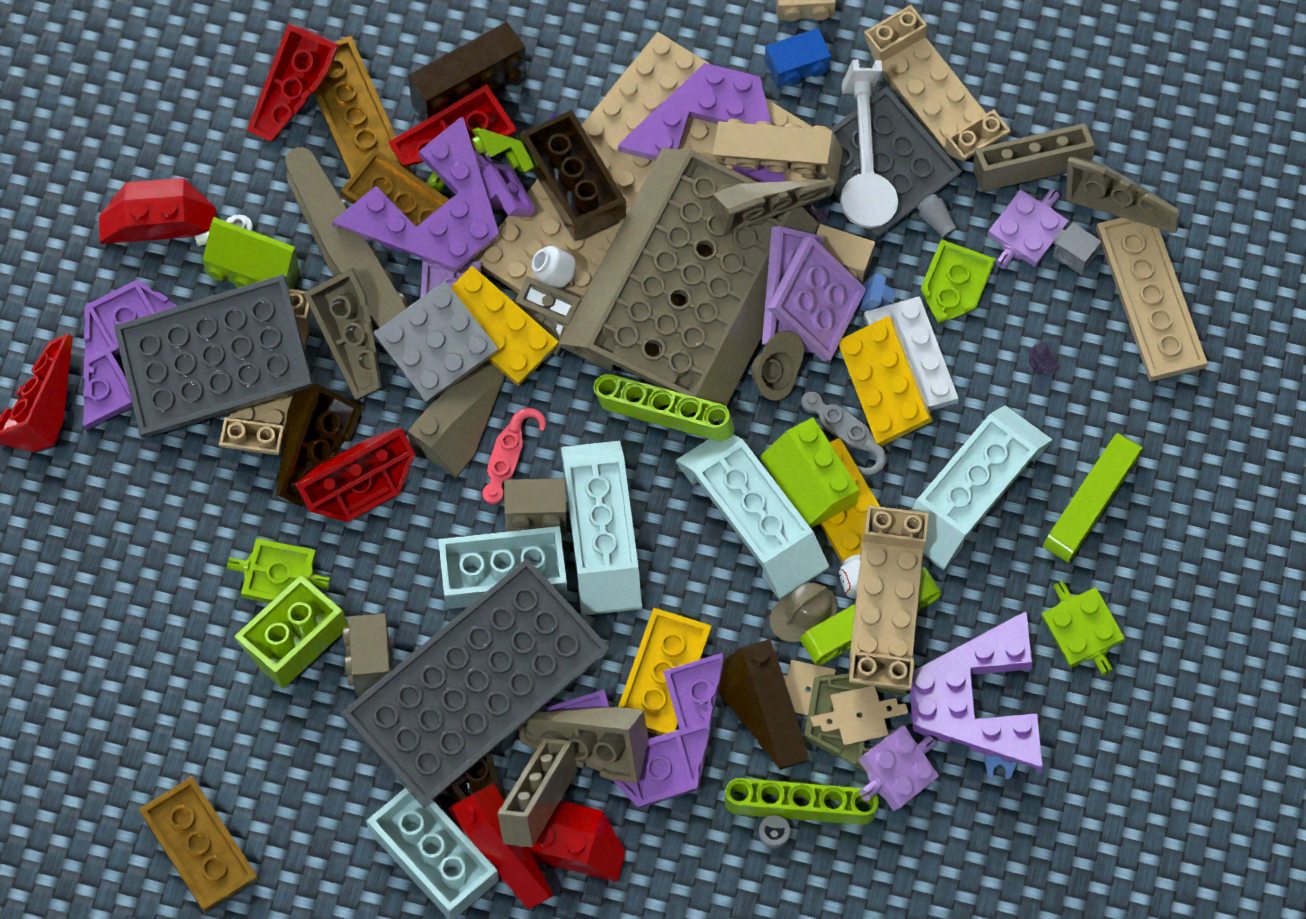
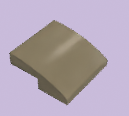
M527 276L515 300L516 305L558 342H560L581 302V298L544 284ZM558 346L551 355L558 357L562 348Z

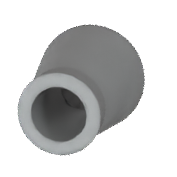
M936 194L930 195L917 206V209L920 211L919 216L934 228L942 238H946L957 229L943 199L938 198Z

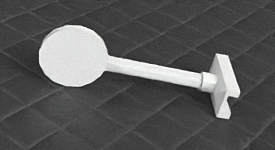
M853 60L842 82V94H854V97L857 98L861 174H857L847 181L841 191L840 203L842 211L849 221L859 227L873 229L882 227L890 222L897 211L898 197L892 184L882 176L875 174L873 167L869 98L882 72L881 60H876L872 68H859V60Z

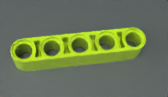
M612 374L601 375L594 382L593 388L602 408L607 411L716 441L727 440L734 433L735 427L730 412L722 404ZM615 390L612 394L605 395L606 392ZM635 398H641L638 402H632ZM669 405L668 408L659 410L660 407ZM696 412V415L693 417H686L688 414ZM718 420H724L719 425H713Z
M1118 432L1114 435L1049 533L1042 548L1070 563L1143 451L1142 446Z
M925 567L921 568L917 611L933 603L942 594ZM855 604L812 627L800 637V642L816 666L822 665L850 649Z
M744 778L733 779L727 784L724 799L727 810L737 815L759 817L777 815L784 819L855 825L871 823L875 819L878 808V797L876 794L869 801L862 799L867 794L865 793L860 796L859 791L863 788ZM734 792H743L747 798L743 801H735L731 795ZM766 794H772L777 797L778 801L774 804H768L762 800V797ZM797 797H804L809 801V804L800 807L793 800ZM833 799L839 802L840 807L829 809L824 802ZM859 802H866L872 809L862 812L855 805Z

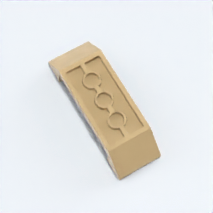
M909 5L864 31L865 39L874 61L881 60L882 62L881 74L927 133L947 155L964 161L975 154L976 148L995 143L1010 134L1011 130L994 109L987 114L928 41L926 38L927 24L912 5Z
M289 289L306 352L310 331L311 308L303 294L306 291ZM293 393L230 412V417H225L219 447L279 455L283 446L287 411Z
M870 505L867 507L860 552L850 647L849 683L903 690L912 689L914 668L912 656L922 556L927 537L929 513Z

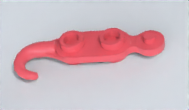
M533 408L519 410L512 417L510 424L498 435L487 468L491 482L484 487L482 493L486 503L490 505L500 503L504 495L502 489L504 480H511L514 475L523 446L522 422L528 417H533L538 420L539 429L541 431L545 430V417L540 411Z

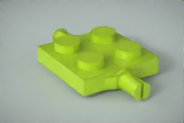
M256 538L253 552L247 561L229 557V562H227V570L244 572L245 581L241 592L242 598L271 603L300 575L315 587L326 590L329 589L331 580L330 577L313 574L312 568L316 557L315 550Z
M1064 581L1055 584L1053 589L1056 591L1061 602L1057 606L1043 612L1041 617L1069 668L1083 662L1095 661L1102 676L1106 675V673L1109 674L1113 671V668L1105 655L1110 649L1124 643L1125 638L1100 593L1094 587L1080 595L1072 596Z

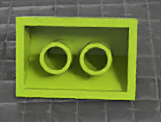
M213 218L203 256L205 273L209 277L217 281H229L239 288L284 274L289 289H293L300 275L296 248L294 246L224 220Z
M814 417L787 430L760 456V460L770 476L810 528L858 503V486Z
M300 575L240 630L234 638L261 671L279 687L284 689L343 633V628L349 626L342 609Z

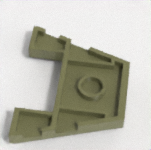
M849 673L815 677L804 740L866 772L858 760L870 750L864 747L865 741L844 745L839 729L822 732L821 725L813 727L811 716L834 712L830 697L832 694L872 685L849 683ZM875 686L877 692L905 697L906 690ZM862 713L856 714L858 718L862 717ZM828 719L827 724H832V720Z

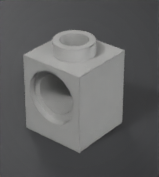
M1072 222L1066 231L1061 229L1053 241V244H1055L1053 257L1082 275L1098 255L1101 240Z

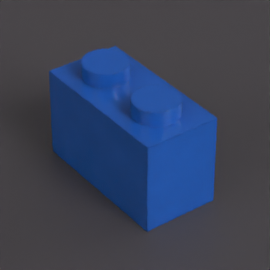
M819 28L766 45L764 60L778 88L784 85L792 86L802 79L811 76L819 77L830 70L831 54Z

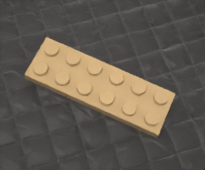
M1125 218L1097 223L1096 231L1099 240H1101L1106 260L1149 382L1205 369L1208 363L1159 228Z

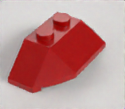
M184 178L126 182L99 215L100 244L195 237L210 231L212 220L214 217L216 218V208Z
M400 427L368 438L316 466L297 482L295 486L309 512L349 522L400 494L415 453L403 429Z
M564 801L558 803L534 846L528 847L537 863L614 882L619 880L626 853L603 811Z

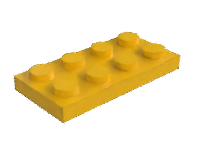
M473 266L450 287L497 346L499 352L488 360L518 387L558 347L559 342Z
M888 315L841 339L839 348L876 443L883 446L933 421L892 317Z
M838 438L829 443L859 488L858 503L820 523V526L841 563L844 565L843 562L847 558L859 555L861 552L868 505L880 506L842 440Z
M654 607L618 707L644 710L647 732L663 735L676 731L678 727V721L663 671L700 660L712 626Z

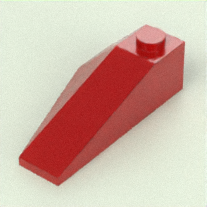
M288 23L247 131L274 142L330 72L340 45L302 26Z
M486 84L388 142V145L401 165L406 167L423 163L424 161L418 156L419 151L461 117L464 118L474 151L476 148L472 142V139L475 137L472 132L473 129L481 128L507 137L516 133L517 129Z
M69 333L48 343L31 369L35 375L24 386L19 387L15 393L19 396V399L13 408H5L1 414L0 444L37 452L44 448L52 447L58 441V433L64 420L73 336Z
M492 784L454 804L448 811L456 826L497 869L498 877L530 909L554 895L529 848L503 844L498 812L504 801L495 784Z

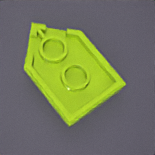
M941 239L921 286V291L938 324L976 309L996 261L995 258Z

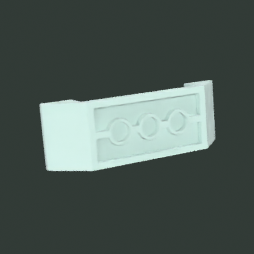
M1005 405L989 414L920 495L910 510L929 513L923 556L942 570H945L962 550L965 538L1030 461L1035 463L1052 443L1053 439Z
M734 434L724 441L708 439L676 460V464L691 484L694 485L698 482L763 567L762 578L779 600L791 594L799 585L808 583L829 569V564L814 532L743 439Z
M612 441L561 447L578 577L581 616L642 609L639 567L621 442Z

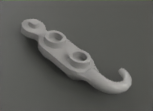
M807 392L803 395L801 401L802 408L806 412L818 414L820 424L824 429L835 437L840 438L847 446L868 451L875 456L876 464L873 467H857L860 473L874 475L882 471L886 465L885 451L875 442L865 424L838 405L824 404L821 396L816 392Z

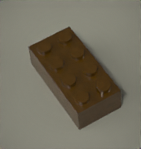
M508 22L499 25L409 74L408 80L412 106L421 119L425 121L486 84L494 96L499 90L509 85L518 84L526 76L525 46Z
M573 110L520 133V141L534 165L532 170L574 242L626 217V200Z

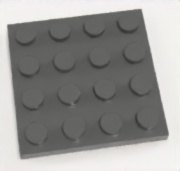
M887 86L869 99L873 167L875 174L887 179L895 188L898 206L896 213L887 224L879 228H864L874 241L917 209V206L924 199L938 193L959 177L962 172ZM857 109L830 128V130H833L843 150L838 183H835L832 192L839 201L841 191L847 181L855 175L861 174ZM817 174L821 180L828 179L826 175Z

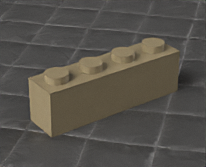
M1083 123L976 148L973 171L981 191L985 192L1067 172V163L1070 157H1080L1093 161L1095 145L1086 124Z
M542 739L498 812L503 844L520 847L534 846L577 773L572 741Z

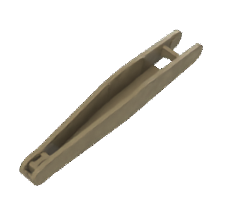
M302 147L294 148L288 152L285 160L288 170L287 182L333 277L354 268L367 294L372 330L375 332L408 308V303L401 292L397 293L395 290L393 278L386 268H382L375 248L372 245L369 246L367 241L361 238V235L340 227L336 229L332 226L333 220L345 212L349 206L344 199H340L311 151Z

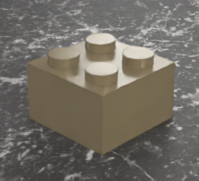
M565 478L504 480L506 532L560 526L561 535H567Z
M385 613L348 617L349 627L343 628L344 646H346L347 656L345 657L346 675L348 676V685L355 688L356 696L363 695L391 671L389 633Z

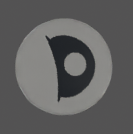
M772 815L766 817L761 822L759 838L765 846L775 849L784 846L788 842L790 826L783 817Z

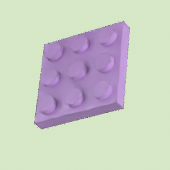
M807 236L801 241L767 309L790 331L799 335L802 342L822 361H829L835 353L866 288L812 236Z

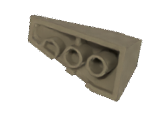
M1070 157L1068 159L1066 201L1172 233L1177 232L1179 209L1107 165L1080 157Z
M833 179L743 183L732 187L731 185H724L715 190L710 206L723 234L727 235L832 195L835 183Z
M351 268L303 294L355 400L381 388L382 385L367 294L354 268Z
M487 360L447 389L423 412L408 430L411 447L457 479L477 453L478 444L483 432H485L489 415L496 403L506 375Z
M608 707L537 712L518 728L521 744L537 749L543 738L572 741L577 767L582 769L584 766L600 771L599 776L609 780L638 783L640 780L648 740L644 710Z

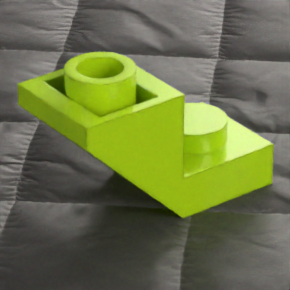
M481 128L472 130L475 135L472 142L479 154L484 153L485 156L492 157L508 149L509 152L505 155L513 169L517 168L518 171L526 172L534 167L521 141Z

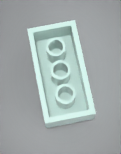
M560 526L438 539L446 609L469 607L526 558L531 561L562 596H567Z
M404 788L366 820L369 833L448 919H455L498 882L497 869L434 801L423 808L408 790Z

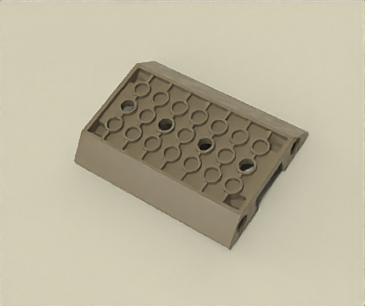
M662 148L558 346L609 371H612L615 365L661 388L719 403L727 407L763 335L772 227L781 226L815 234L819 223L801 206L724 235L710 206L713 193L724 185H731L732 187L743 183L759 182L692 150ZM705 244L712 248L713 253L708 257H703L698 254L696 248ZM674 294H682L686 297L687 303L684 306H675L671 302V297ZM648 344H656L660 347L661 353L658 356L652 357L645 352L644 348Z

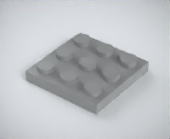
M446 281L439 284L373 332L375 338L426 404L430 403L499 352L497 346Z

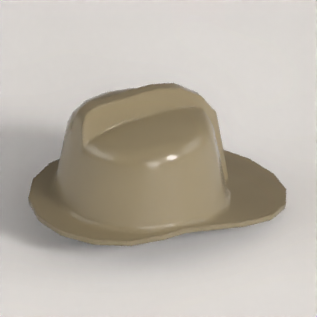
M783 330L774 334L768 340L763 352L752 363V379L760 393L769 400L778 401L785 398L794 386L803 359L804 346L799 335L792 331Z
M817 583L801 584L791 594L779 600L772 608L769 616L770 627L773 633L781 640L790 643L800 642V637L806 631L836 614L837 600L833 592L826 586Z

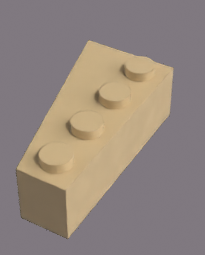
M729 119L728 122L718 121L713 155L721 165L757 170L759 165H762L772 173L784 174L788 169L802 174L801 177L813 179L814 174L826 175L828 179H833L834 183H838L843 150L833 130L825 126H814L813 129H809L792 123H787L784 126H773L772 123L758 121L756 124H745L744 121L738 119Z

